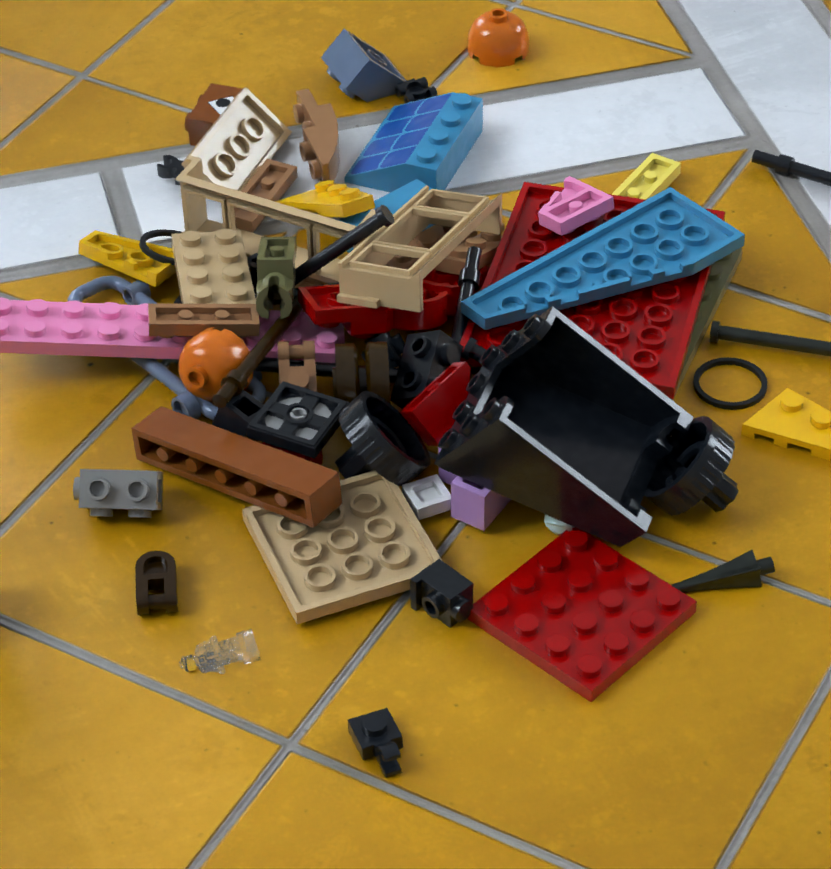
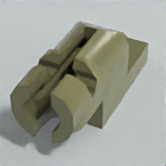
M261 237L257 255L256 310L262 318L269 319L270 309H273L274 300H280L281 319L288 317L292 311L296 280V237Z

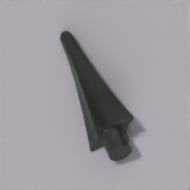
M750 550L727 563L672 584V586L683 593L709 589L762 587L760 576L775 572V567L771 557L756 560L753 550Z

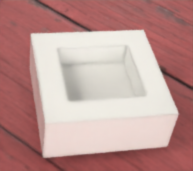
M438 474L402 485V493L418 520L451 510V494Z

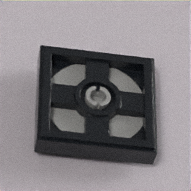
M282 381L247 425V437L315 459L341 425L339 413L350 402Z

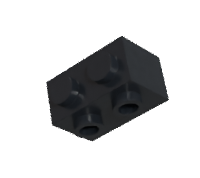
M442 330L408 334L390 401L402 409L406 407L453 362H460L463 346Z

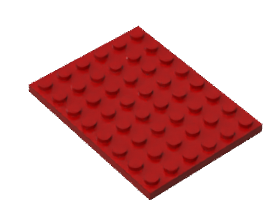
M524 182L481 290L645 200L611 195L614 198L613 210L601 215L599 219L590 221L576 228L573 232L561 236L539 224L538 212L544 204L550 201V197L555 191L562 192L564 188ZM706 209L725 221L726 211ZM712 264L694 275L559 311L666 396L674 399ZM469 319L459 344L464 349L466 343L472 337L478 340L477 345L488 349L491 345L497 347L513 329L517 332L521 330L528 319L484 330ZM461 357L460 362L466 361L470 366L482 367L478 361L472 358L466 360Z

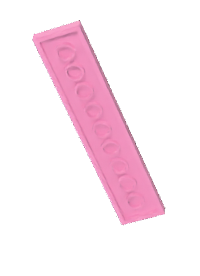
M0 298V353L179 359L185 344L194 337L174 336L172 338H162L160 336H149L148 303L125 305L114 302L100 304L82 303L80 301L50 302L41 299L25 301ZM270 310L269 319L262 318L259 315V336L241 338L249 351L255 347L279 318L280 311ZM301 312L278 342L288 341L289 345H301L303 341L314 340L315 361L336 363L335 344L345 343L344 326L342 323H339V326L334 328H323L315 325L306 312ZM277 343L266 357L278 358Z

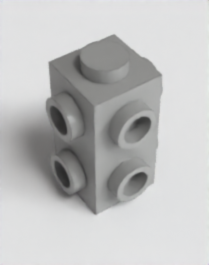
M80 469V477H75L73 484L74 500H79V508H90V516L113 517V509H128V517L151 518L152 510H162L164 472Z

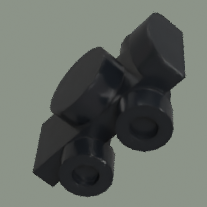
M425 77L417 80L411 79L398 83L395 86L396 95L399 98L404 96L405 103L438 96L436 88L434 86L429 87Z

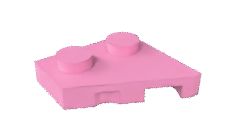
M569 176L564 180L563 191H555L550 197V201L539 210V224L561 236L569 234L576 228L590 221L597 220L601 215L613 210L614 198Z

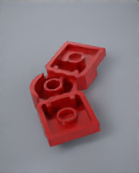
M485 266L479 269L481 279L479 288L474 291V294L482 288L490 267ZM434 268L423 279V311L421 313L383 306L375 309L338 303L339 284L298 287V302L315 325L323 328H334L339 326V323H342L351 336L368 339L378 333H387L393 328L425 330L443 325L447 321V315L455 316L461 287L458 286L459 275L436 271Z

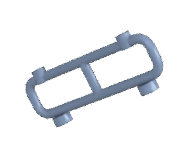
M113 275L95 278L77 287L70 293L67 300L82 302L84 299L103 290L113 289L122 293L128 305L158 304L150 298L151 290L147 283L140 280L130 283L122 277ZM131 358L178 395L171 401L173 411L195 419L200 418L202 414L206 418L214 420L218 407L188 392L181 379L153 358ZM253 371V379L247 389L252 393L251 396L263 404L267 393L266 387L261 382L262 373L261 371Z

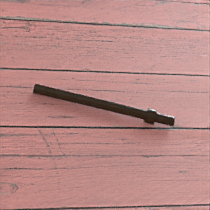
M298 295L293 300V308L289 316L281 319L280 315L236 369L230 370L222 379L221 388L212 398V402L216 407H225L232 397L238 396L248 384L247 379L304 310L298 302Z

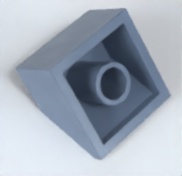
M346 29L340 32L321 56L322 60L329 67L326 72L333 79L341 83L339 88L350 98L358 96L364 101L369 102L396 94L395 86L398 83L407 81L385 54Z

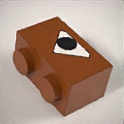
M213 83L209 85L205 93L199 96L197 105L192 112L187 114L185 119V130L189 132L190 145L196 146L242 88Z

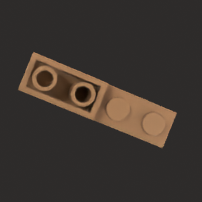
M309 89L296 91L297 104L293 105V114L296 123H301L304 142L299 143L301 158L304 162L308 161L313 180L317 179L318 182L335 181L339 168L338 123L332 105L328 103L318 106Z

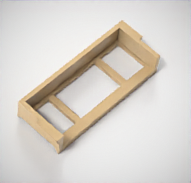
M190 155L187 158V167L174 179L180 182L185 231L212 232L224 228L241 230L247 262L251 255L258 253L261 237L265 236L236 228L234 207L306 228L308 249L297 246L295 269L320 252L319 232L341 238L357 227L349 223L204 181L202 159ZM206 198L221 203L223 224L207 218ZM372 209L361 223L376 214L375 209ZM362 241L353 246V249L356 248ZM334 259L314 274L339 281V262L341 259Z
M425 186L393 214L395 222L389 227L382 226L369 235L339 262L340 293L337 295V302L375 309L383 306L421 313L423 311V279L473 231L501 234L505 230V223H502V193L493 200H489V197L438 189L429 190V186ZM429 224L453 227L430 249L407 245ZM395 255L419 259L409 269L385 266Z

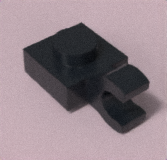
M388 708L348 719V732L362 759L366 760L375 757L385 778L402 773L397 759L401 758L399 749L403 748V739Z

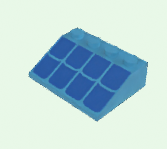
M451 92L393 106L345 175V183L392 192L418 179L432 189L445 190L483 131V98L473 97L466 93Z

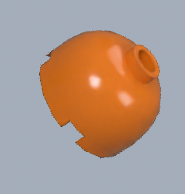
M495 8L481 14L470 27L468 33V53L472 59L473 55L480 58V64L492 67L511 66L515 64L516 58L522 56L523 60L529 52V37L526 25L521 18L505 9Z
M214 327L207 328L192 337L183 347L178 362L180 379L187 391L213 403V396L221 388L222 379L230 370L236 369L250 353L244 341L234 332L227 329L220 331L213 329ZM253 373L247 379L248 384L244 388V390H246L249 384L251 383L253 379Z

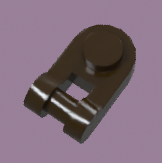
M151 551L143 554L137 560L135 566L137 614L149 615L150 610L166 609V613L178 612L177 572L174 558L164 551ZM164 590V593L149 594V591Z

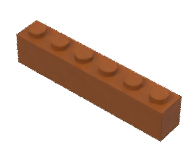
M159 407L131 428L137 460L314 528L342 504L338 471L168 408Z

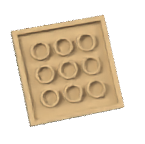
M374 470L340 480L342 504L314 528L256 505L242 509L243 521L296 624L410 590V579L436 560H442L399 486L382 477L377 471Z

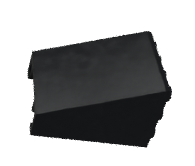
M552 306L540 316L538 314L532 315L521 330L517 332L513 329L499 346L491 345L481 356L479 363L482 367L466 387V391L469 392L466 400L459 404L452 415V419L455 420L452 428L442 436L438 443L441 451L434 464L459 477L622 547L647 533L653 517L647 514V509L640 505L659 459L669 454L673 448L669 444L670 436L677 431L683 434L688 432L694 417Z

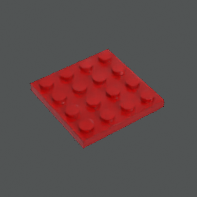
M574 527L571 531H564L473 604L468 620L592 702L695 614L697 601L592 535Z

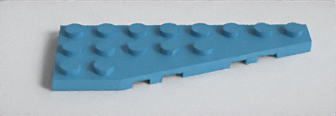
M669 187L462 300L461 313L484 330L529 319L534 314L540 316L552 306L559 311L694 275L744 246L745 234L672 187Z

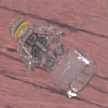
M251 628L237 632L235 637L218 642L216 636H212L210 640L203 641L196 646L195 656L193 654L183 656L179 665L185 672L196 670L198 666L202 673L218 672L223 674L226 672L224 665L237 661H244V664L261 660L254 632Z

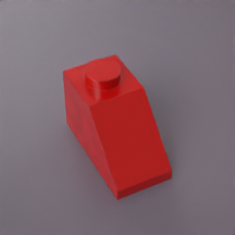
M466 361L453 362L400 411L427 446H438L442 436L452 428L455 422L452 419L454 411L461 402L466 400L469 394L466 391V387L470 381L471 367Z

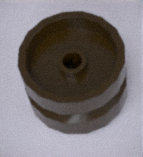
M387 341L368 342L365 347V365L358 366V349L354 343L335 344L336 367H332L333 396L351 403L361 392L370 391L391 404Z

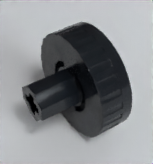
M363 391L339 413V422L342 430L352 444L335 461L339 472L345 479L375 470L388 481L402 486L412 482L430 465V454L421 437L402 414L379 395L370 391Z
M707 416L694 418L688 432L683 434L677 431L670 436L669 444L673 448L669 454L659 459L644 494L645 497L670 516H676L688 511L701 500L715 512L722 511L734 501L739 491L737 483L724 473L729 466L735 449L733 437Z

